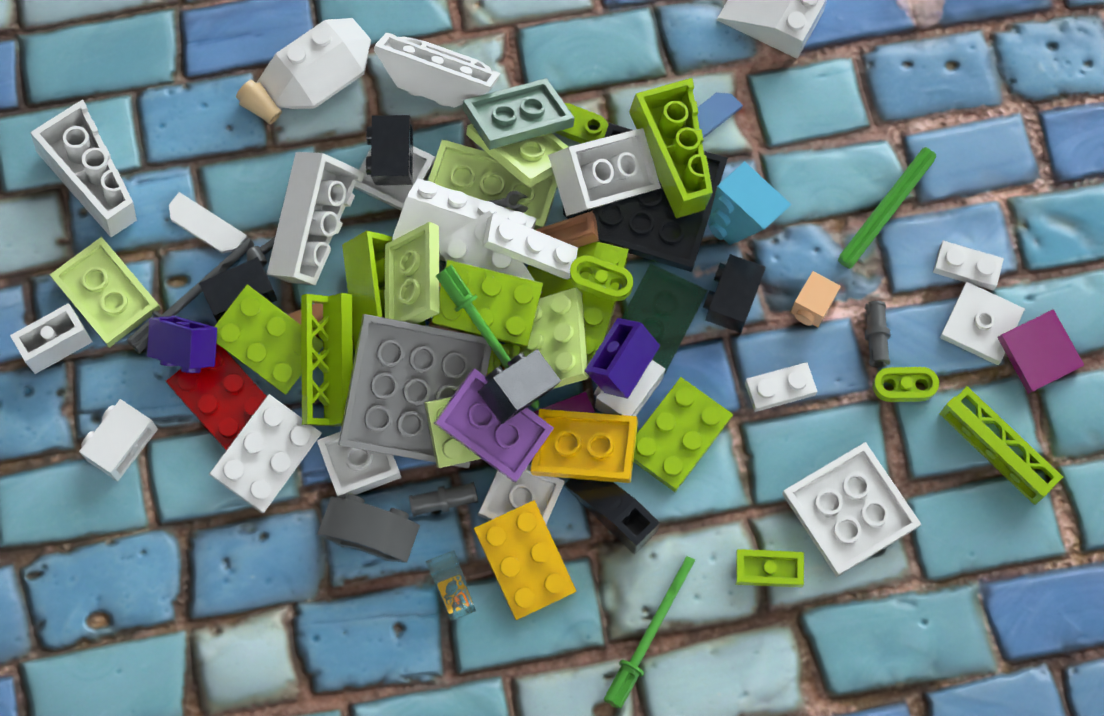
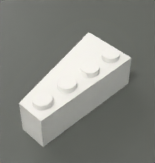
M83 99L30 132L38 155L110 237H113L137 221L133 201L118 170L113 164L109 151L104 145Z
M295 153L267 275L288 283L316 285L331 251L329 243L332 236L339 233L343 224L340 218L345 207L351 206L355 197L352 191L356 182L362 181L365 172L324 153Z

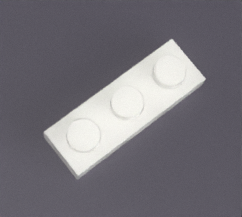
M494 213L487 218L483 247L566 280L570 278V267L577 257L578 247Z

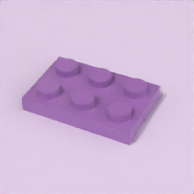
M474 368L452 396L434 424L512 482H517L554 427L528 408H525L501 424L478 393L488 382L485 380V376Z

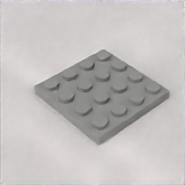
M363 314L338 445L436 462L424 402L452 397L474 368L486 377L491 354V347L484 337ZM470 462L456 464L453 466L469 468Z

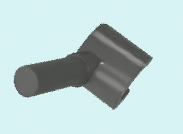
M513 190L509 192L506 198L490 200V202L505 208L509 207L514 211L524 213L528 210V207L517 204L519 199L528 198V196Z
M275 237L261 247L253 246L247 251V261L258 257L264 267L268 262L264 254L273 248Z

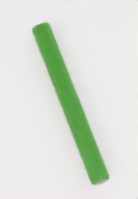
M927 147L921 149L839 255L838 262L848 269L855 265L933 164L936 158L935 152Z

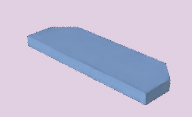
M717 92L698 106L699 113L697 116L703 138L742 109L743 105L732 94Z

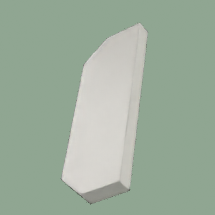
M180 192L169 204L170 218L173 223L222 254L235 251L248 238L246 234Z

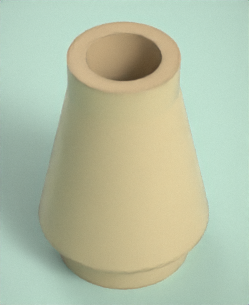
M251 79L236 94V98L240 101V106L264 119L269 124L274 123L282 114V110L277 107L260 82L256 83Z

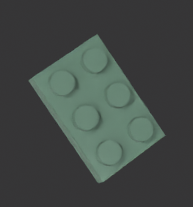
M547 78L463 100V111L489 150L568 129L574 125V116Z

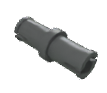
M871 301L868 302L869 304H865L867 329L864 334L869 344V365L881 368L890 364L888 339L891 334L886 324L885 302Z
M471 482L470 484L446 489L445 486H440L437 491L414 496L410 495L409 501L412 515L415 517L442 510L443 513L450 512L449 508L478 503L475 484Z

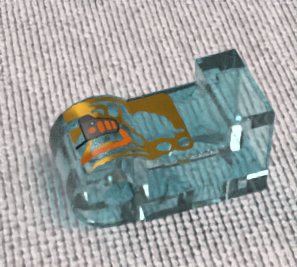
M453 550L427 560V569L450 621L475 612L476 609L455 551Z

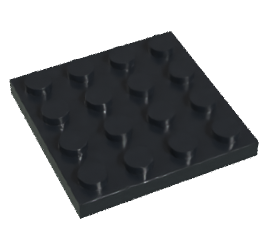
M609 123L605 137L629 132L632 129ZM704 151V155L707 156L713 194L703 211L676 218L660 183V189L579 212L578 216L591 211L594 213L599 238L597 242L629 249L628 253L692 272L710 217L716 189L721 182L728 158Z

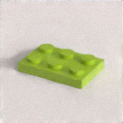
M447 260L446 268L452 265L472 295L476 294L478 296L472 301V304L496 339L527 348L543 283ZM441 285L439 291L440 313L433 316L432 325L483 337L464 308L457 312L454 310L456 305Z
M247 284L214 326L217 328L216 343L286 395L302 375L301 324ZM314 336L312 347L317 353L322 349L323 341Z
M680 377L636 434L633 462L676 493L732 419L733 414Z

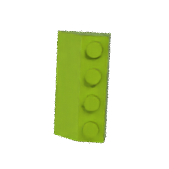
M367 230L342 244L348 294H352V331L355 353L363 314L385 318V244L392 241V236ZM425 320L418 323V325L426 326Z

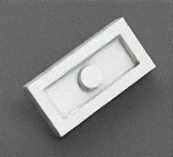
M942 241L933 273L962 282H969L994 291L998 284L1004 258Z
M807 362L747 378L745 381L754 412L816 396L818 392Z

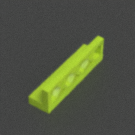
M339 293L331 296L301 295L302 425L342 426L353 369L352 294ZM312 303L323 304V318L319 322L312 315ZM316 334L323 341V350L320 354L312 347V339ZM317 366L324 374V382L319 387L313 380V370ZM317 398L324 406V418H313V403Z
M968 386L957 396H954L939 413L1034 505L1043 499L1063 478L1054 467ZM964 398H967L975 406L976 415L961 402ZM985 424H994L999 429L1000 438ZM1009 446L1018 447L1023 452L1024 461ZM1033 469H1041L1051 480L1046 483Z

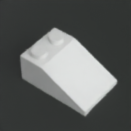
M727 0L717 21L798 59L824 12L827 0Z
M643 128L570 146L548 155L566 216L661 188Z

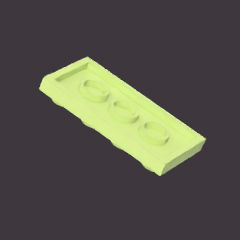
M443 139L428 181L436 185L460 191L484 201L506 198L509 192L513 190L528 196V198L519 199L517 204L528 207L524 214L536 218L534 230L545 227L558 188L554 174L528 188L486 151Z

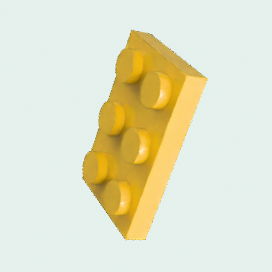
M539 409L538 416L554 427V429L532 459L530 470L532 475L631 483L638 426L637 416Z
M535 500L473 528L515 620L577 592Z

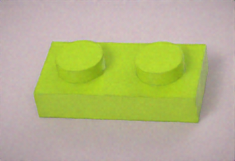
M737 549L735 585L802 588L804 586V552Z

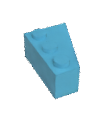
M744 161L717 186L708 225L716 238L719 240L724 239L729 245H732L765 230L792 204Z

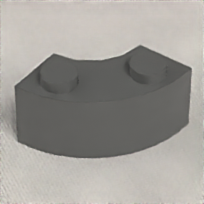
M346 494L344 499L330 498L317 533L318 535L341 547L363 551L385 561L407 563L420 527L419 524L408 520V513L395 508L386 511L365 504L364 499L351 494Z

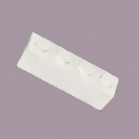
M417 179L406 197L392 241L428 222L439 226V241L489 210L492 214L494 213L533 230L536 218L496 205L490 201L466 195L460 191L436 185L430 181ZM439 252V260L445 261Z

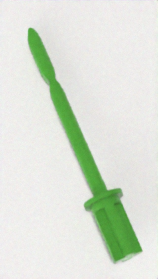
M450 265L435 275L456 305L454 310L457 312L464 308L504 368L507 369L509 367L507 363L511 360L472 304V301L478 296L476 294L472 295L454 267ZM538 400L531 404L535 409H538L540 405Z
M686 556L630 661L620 660L619 665L621 667L603 699L613 707L622 709L638 677H643L644 671L638 666L690 572L695 559Z

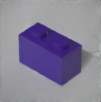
M178 316L149 318L148 357L160 360V365L180 366L181 371L186 373H200L201 368L215 366L216 327Z
M617 318L584 371L604 393L628 399L660 348V344L641 322Z

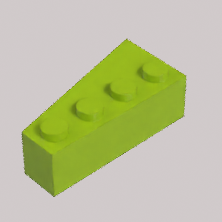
M693 78L635 93L629 111L636 129H644L657 176L676 218L705 210L713 194L707 156L704 155L702 143L704 139L702 129H700L697 115L699 111L693 94Z

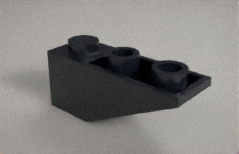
M570 478L564 484V487L634 555L657 533L660 522L641 503L614 482Z

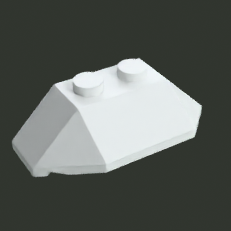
M353 18L324 20L275 53L256 83L260 82L279 109H314L364 75L371 39Z
M385 33L374 47V52L398 88L408 91L411 95L423 96L434 100L442 106L455 108L462 105L465 99L488 93L500 75L499 72L491 70L489 66L479 60L418 39L396 37L394 34Z

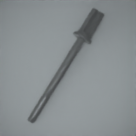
M248 238L200 282L223 273L247 253L249 248L254 246L251 238ZM200 282L162 315L157 311L152 312V318L177 315L203 292L199 285ZM149 320L127 339L128 344L139 354L148 346Z

